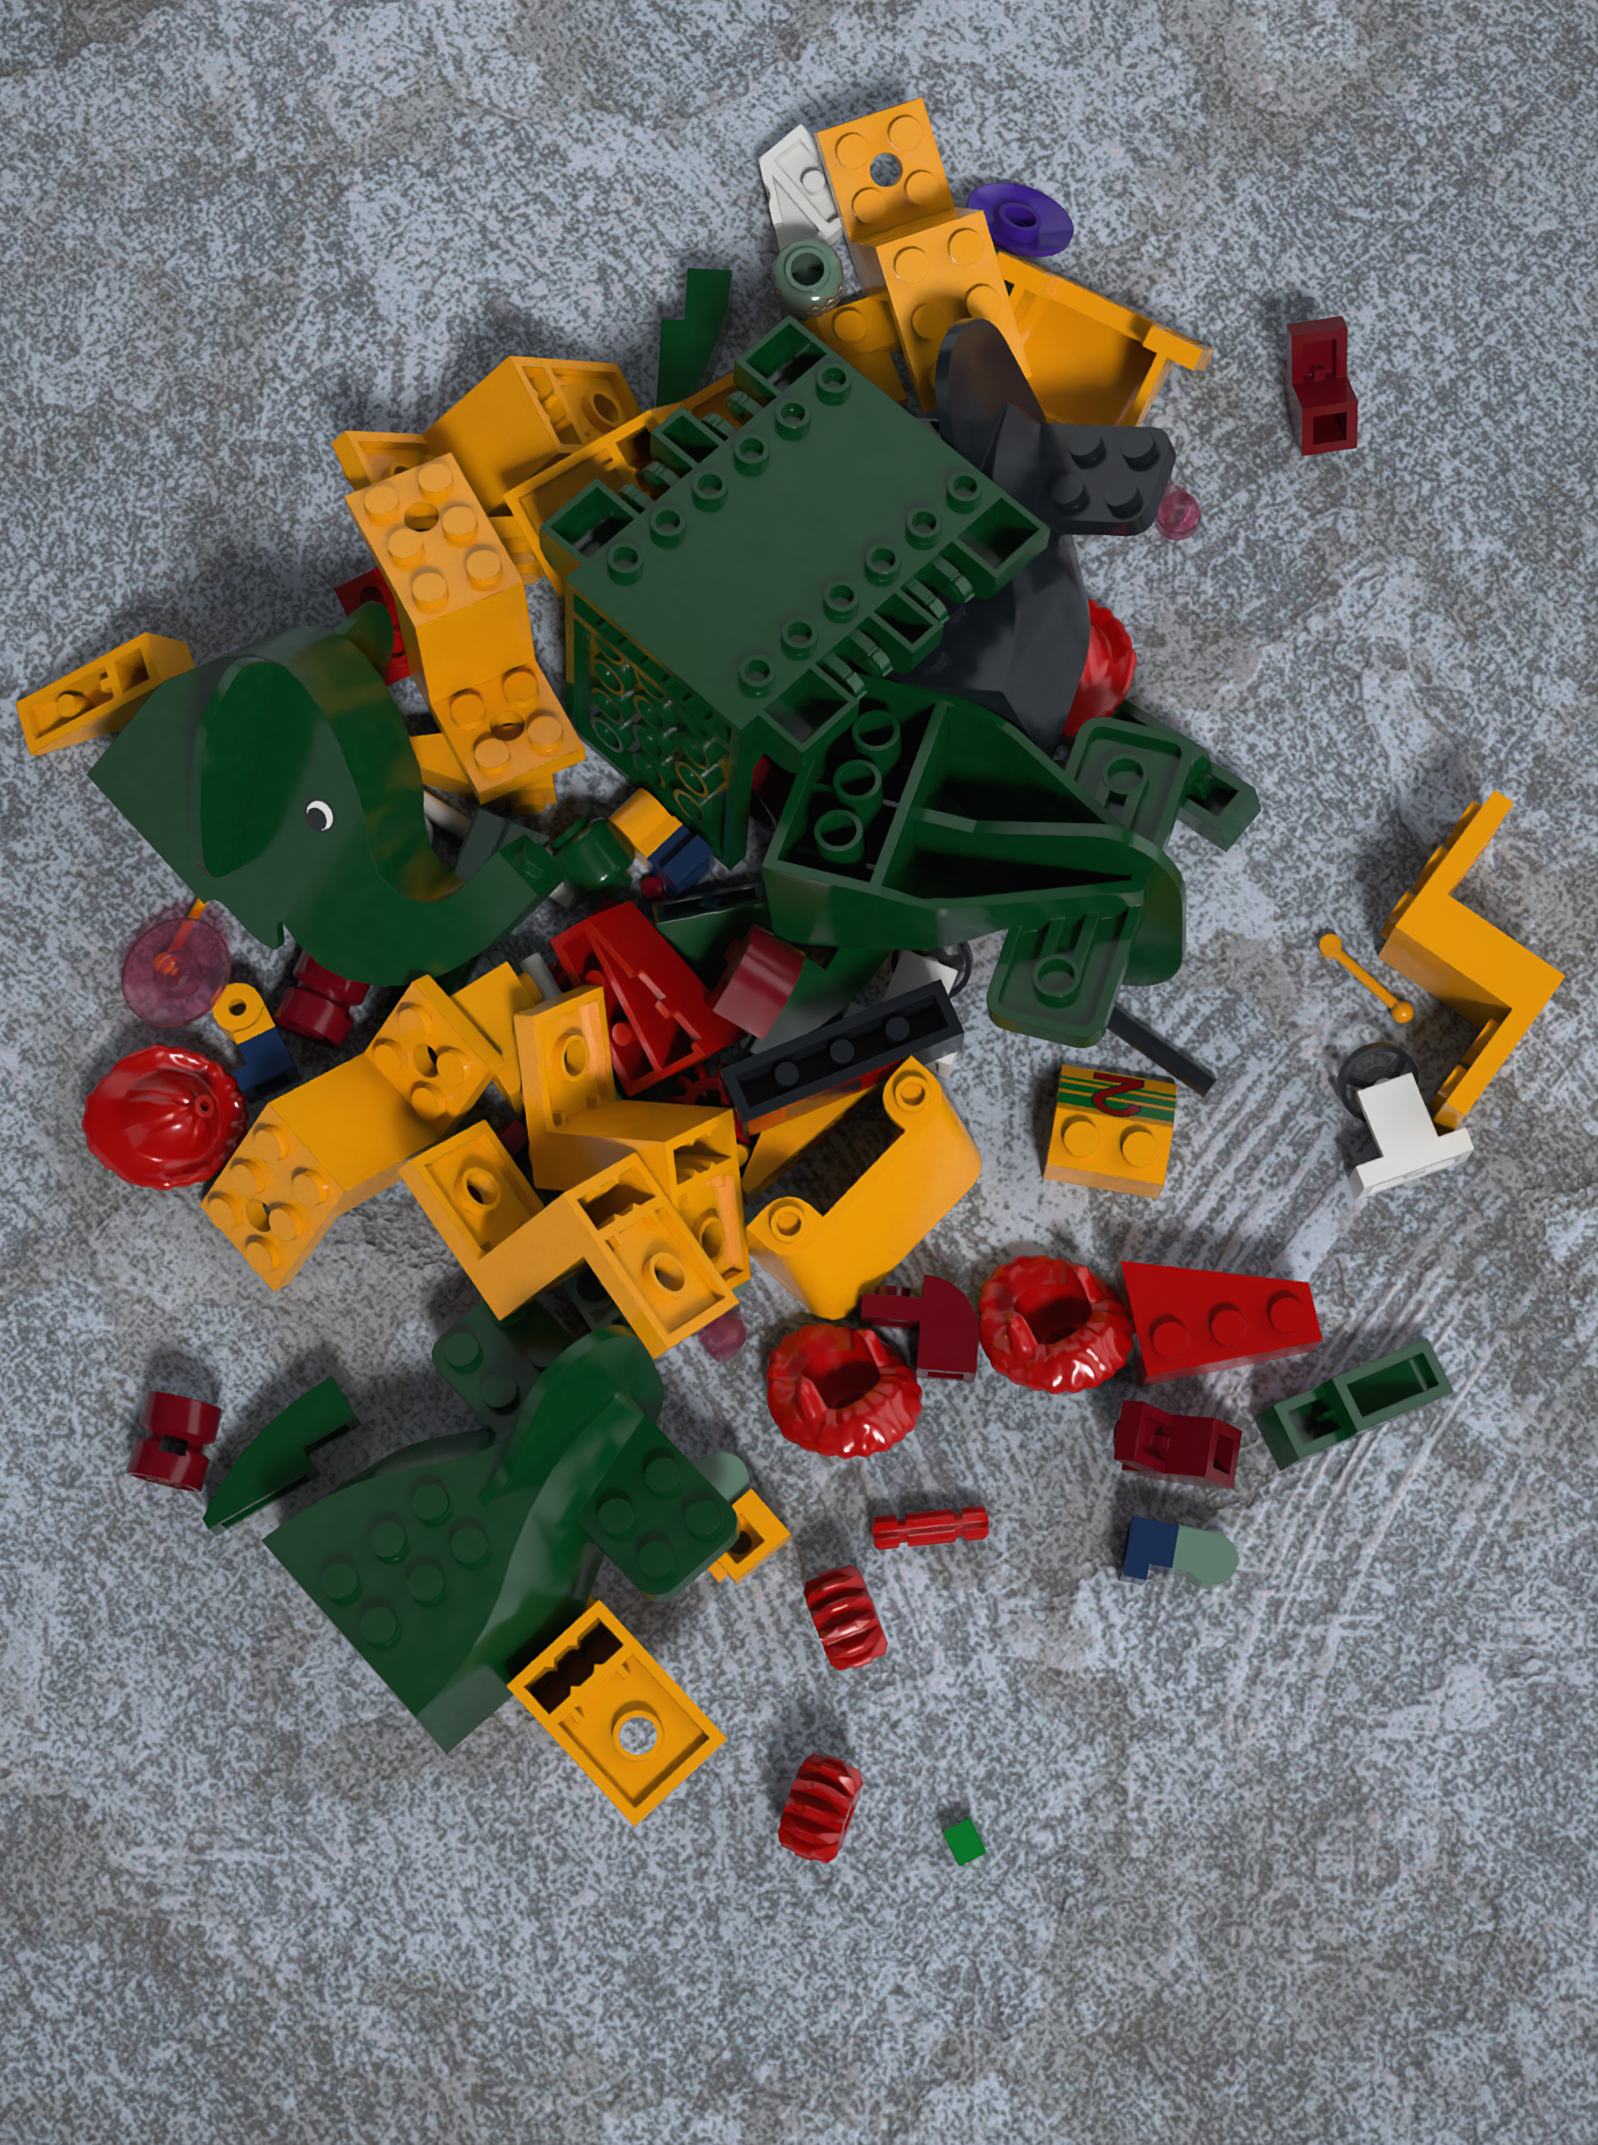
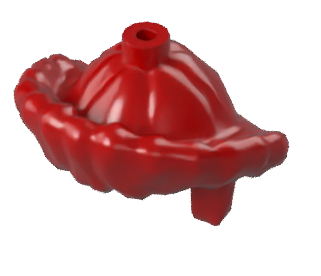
M1087 599L1091 628L1086 664L1061 734L1064 737L1076 736L1082 724L1089 719L1095 717L1110 718L1115 708L1126 698L1134 678V670L1137 666V655L1132 648L1131 637L1126 632L1125 626L1119 619L1114 617L1110 609L1099 606L1097 601L1093 599Z
M152 1044L148 1048L138 1049L120 1058L111 1070L99 1079L95 1088L85 1099V1112L82 1117L81 1127L86 1136L88 1150L98 1158L99 1162L106 1169L112 1170L125 1182L144 1188L151 1187L156 1191H168L174 1187L188 1188L197 1182L202 1183L211 1179L214 1173L222 1172L248 1133L247 1122L249 1120V1113L245 1107L246 1098L237 1087L236 1079L232 1075L227 1074L223 1065L219 1062L209 1061L205 1055L199 1052H192L184 1047Z
M1046 1255L1016 1256L1010 1263L997 1266L992 1272L991 1277L984 1280L981 1286L977 1309L981 1346L985 1355L990 1360L992 1368L1000 1375L1006 1376L1016 1385L1026 1386L1033 1391H1047L1050 1394H1060L1065 1391L1075 1394L1079 1393L1082 1389L1097 1388L1104 1380L1112 1378L1115 1372L1125 1365L1127 1354L1131 1352L1133 1346L1131 1338L1134 1334L1132 1322L1129 1320V1311L1125 1304L1121 1302L1119 1294L1108 1286L1107 1281L1098 1274L1091 1272L1087 1266L1079 1263L1075 1264L1062 1258L1052 1259Z
M831 1323L807 1324L801 1326L796 1332L784 1335L780 1339L778 1346L772 1349L768 1356L765 1382L768 1386L766 1396L768 1409L782 1436L792 1444H798L800 1448L806 1451L817 1452L826 1457L838 1456L842 1459H850L855 1456L865 1458L871 1456L874 1452L889 1451L895 1443L902 1441L907 1433L913 1431L917 1424V1417L922 1411L921 1399L923 1396L922 1389L917 1383V1375L908 1366L907 1361L898 1355L888 1343L880 1340L873 1330L866 1328L856 1329L849 1326L838 1327Z

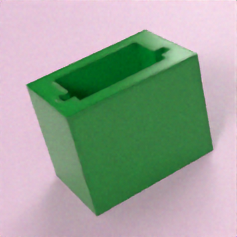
M970 1818L942 1832L958 1867L987 1853Z

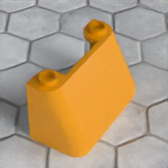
M912 1055L895 1071L884 1087L883 1104L885 1112L897 1125L896 1134L891 1140L889 1148L835 1205L822 1216L810 1204L800 1198L789 1196L778 1198L768 1204L746 1227L749 1255L804 1307L822 1320L837 1321L845 1319L862 1304L863 1293H872L875 1287L885 1280L973 1187L980 1175L982 1159L977 1145L940 1083Z

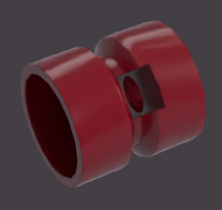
M303 949L293 971L298 984L296 987H288L284 990L272 1019L284 1029L305 1040L329 1049L340 1050L355 1021L349 1013L350 1007L362 1005L371 984L346 980L320 966Z
M148 1391L139 1424L146 1431L145 1437L134 1441L125 1473L162 1486L191 1492H202L210 1459L203 1453L205 1446L215 1443L223 1410L214 1405L191 1398L158 1391ZM162 1438L187 1444L184 1456L159 1450Z

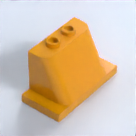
M999 251L997 255L1003 279L1014 284L1009 299L1032 377L1026 379L1042 408L1047 423L1140 427L1175 362L1193 371L1206 369L1215 349L1018 254Z

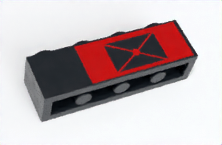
M939 979L720 1069L721 1087L730 1108H733V1115L741 1134L746 1139L889 1080L911 1055L919 1063L925 1065L962 1050L965 1032L942 980Z

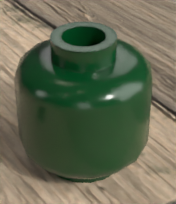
M584 814L550 844L556 850L552 855L554 865L566 877L564 879L565 884L581 900H591L600 893L605 899L611 900L633 880L627 870L634 863L635 851L605 817H596L590 821Z

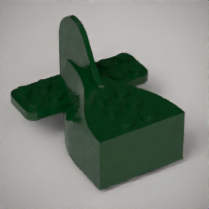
M856 673L863 681L867 691L858 700L860 703L857 720L797 773L762 864L774 935L782 940L808 945L924 950L955 945L1009 928L987 991L986 1004L990 1020L1001 1029L1074 1048L1094 1046L1101 1041L1106 1032L1121 985L1151 986L1171 979L1180 969L1186 951V886L1177 866L1165 852L1193 771V748L1191 743L1184 736L1177 733L1109 717H1095L1082 724L1077 733L1065 770H1063L1015 726L980 705L953 695Z
M483 1299L439 1337L434 1343L431 1354L432 1362L441 1377L488 1428L427 1439L393 1452L298 1512L261 1540L301 1589L446 1755L514 1695L506 1686L582 1616L604 1555L610 1559L644 1597L650 1601L665 1602L679 1595L727 1552L739 1538L741 1530L740 1521L732 1505L655 1425L663 1406L664 1385L648 1350L636 1333L626 1326L612 1325L603 1327L576 1341L537 1299L500 1321L485 1299Z

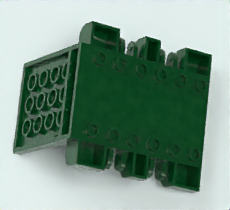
M790 314L734 361L733 381L737 391L729 395L724 402L730 415L742 426L739 430L727 420L722 419L721 415L709 413L699 421L681 406L650 432V453L653 462L648 464L641 472L648 486L653 492L655 491L658 494L659 498L656 501L633 484L628 483L614 493L596 478L539 526L541 551L553 570L565 580L566 715L580 740L636 789L643 788L655 797L672 817L675 816L694 836L699 835L714 850L715 858L729 870L746 857L753 769L762 755L765 753L785 770L798 773L857 720L860 703L858 700L867 691L861 678L846 663L851 659L864 671H867L869 675L878 679L885 677L892 670L900 674L909 673L940 645L944 628L943 624L950 618L943 603L929 590L931 586L935 587L945 597L950 598L951 602L953 601L959 605L967 603L973 596L988 600L1046 549L1050 534L1049 527Z

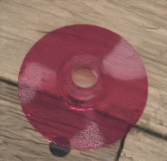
M179 917L156 924L137 939L125 958L121 973V988L127 1005L140 1019L158 1027H179L196 1021L216 1005L228 985L231 974V955L228 945L214 927L199 919ZM190 973L186 981L178 986L180 979L185 974Z

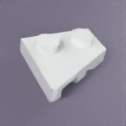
M800 124L758 159L780 252L792 242L807 238L823 241L831 246L844 235L816 140Z

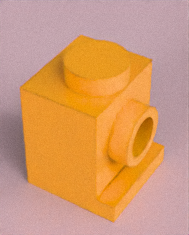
M752 1488L732 1505L740 1521V1533L750 1538L752 1542L751 1548L742 1555L734 1554L729 1549L706 1569L718 1583H721L728 1576L738 1586L780 1548H783L791 1541V1533Z

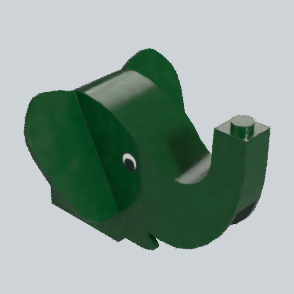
M367 601L352 612L334 631L316 625L285 629L164 681L151 694L86 775L203 904L210 900L221 902L244 928L264 945L273 950L284 945V924L294 940L320 966L346 980L376 986H406L427 974L432 979L445 974L505 938L526 920L566 877L554 865L551 855L542 846L534 843L527 834L497 850L471 879H462L448 871L432 850L424 819V789L420 765L399 710L385 685L394 643L392 620L387 607L376 601Z

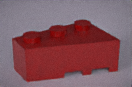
M631 900L590 916L550 939L574 989L582 985L603 986L612 1065L628 1097L676 1076L749 1036L743 1028L715 1013L705 1004L711 995L710 990Z
M1120 1261L1116 1269L1115 1276L1121 1302L1125 1304L1129 1311V1320L1132 1322L1134 1334L1131 1338L1133 1341L1132 1351L1141 1387L1314 1352L1323 1341L1309 1282Z

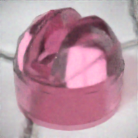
M1181 491L1172 492L1163 497L1154 520L1155 526L1159 533L1167 539L1174 541L1185 540L1196 532L1201 518V510L1192 495ZM1176 504L1186 506L1179 525L1169 522Z
M728 1312L696 1332L706 1351L719 1364H724L741 1351L746 1339V1329L743 1321L735 1314Z

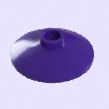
M1006 182L982 185L972 191L965 207L984 211L993 245L1008 253L1028 257L1052 256L1068 247L1074 232L1072 220L1060 204L1044 193L1024 185Z

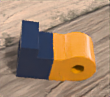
M639 788L607 818L635 851V857L656 878L662 881L664 887L675 898L684 897L715 867L714 850L699 835L694 836L675 816L672 817L659 801L643 788Z
M233 983L219 990L213 999V1016L224 1035L237 1044L246 1062V1065L233 1070L232 1073L248 1103L252 1104L301 1080L302 1077L256 989L245 983Z

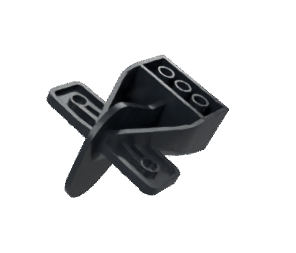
M964 318L956 321L948 329L939 350L935 375L938 419H916L1049 527L1048 544L1045 550L988 600L973 596L967 603L959 605L953 601L951 602L950 598L945 597L935 587L931 586L929 590L943 603L950 617L943 624L944 628L940 645L909 673L900 674L892 670L881 679L953 695L980 705L1015 726L1053 760L1084 671L1090 643V610L1073 535L1129 537L1145 532L1156 519L1176 461V452L1168 434L1162 429L1155 427L1047 423L1036 396L999 329L985 319ZM851 659L846 663L853 672L872 676Z

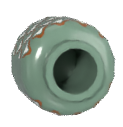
M807 238L792 242L784 247L774 260L772 282L775 298L781 307L794 317L811 319L825 315L837 306L843 296L845 276L842 260L836 251L823 241Z

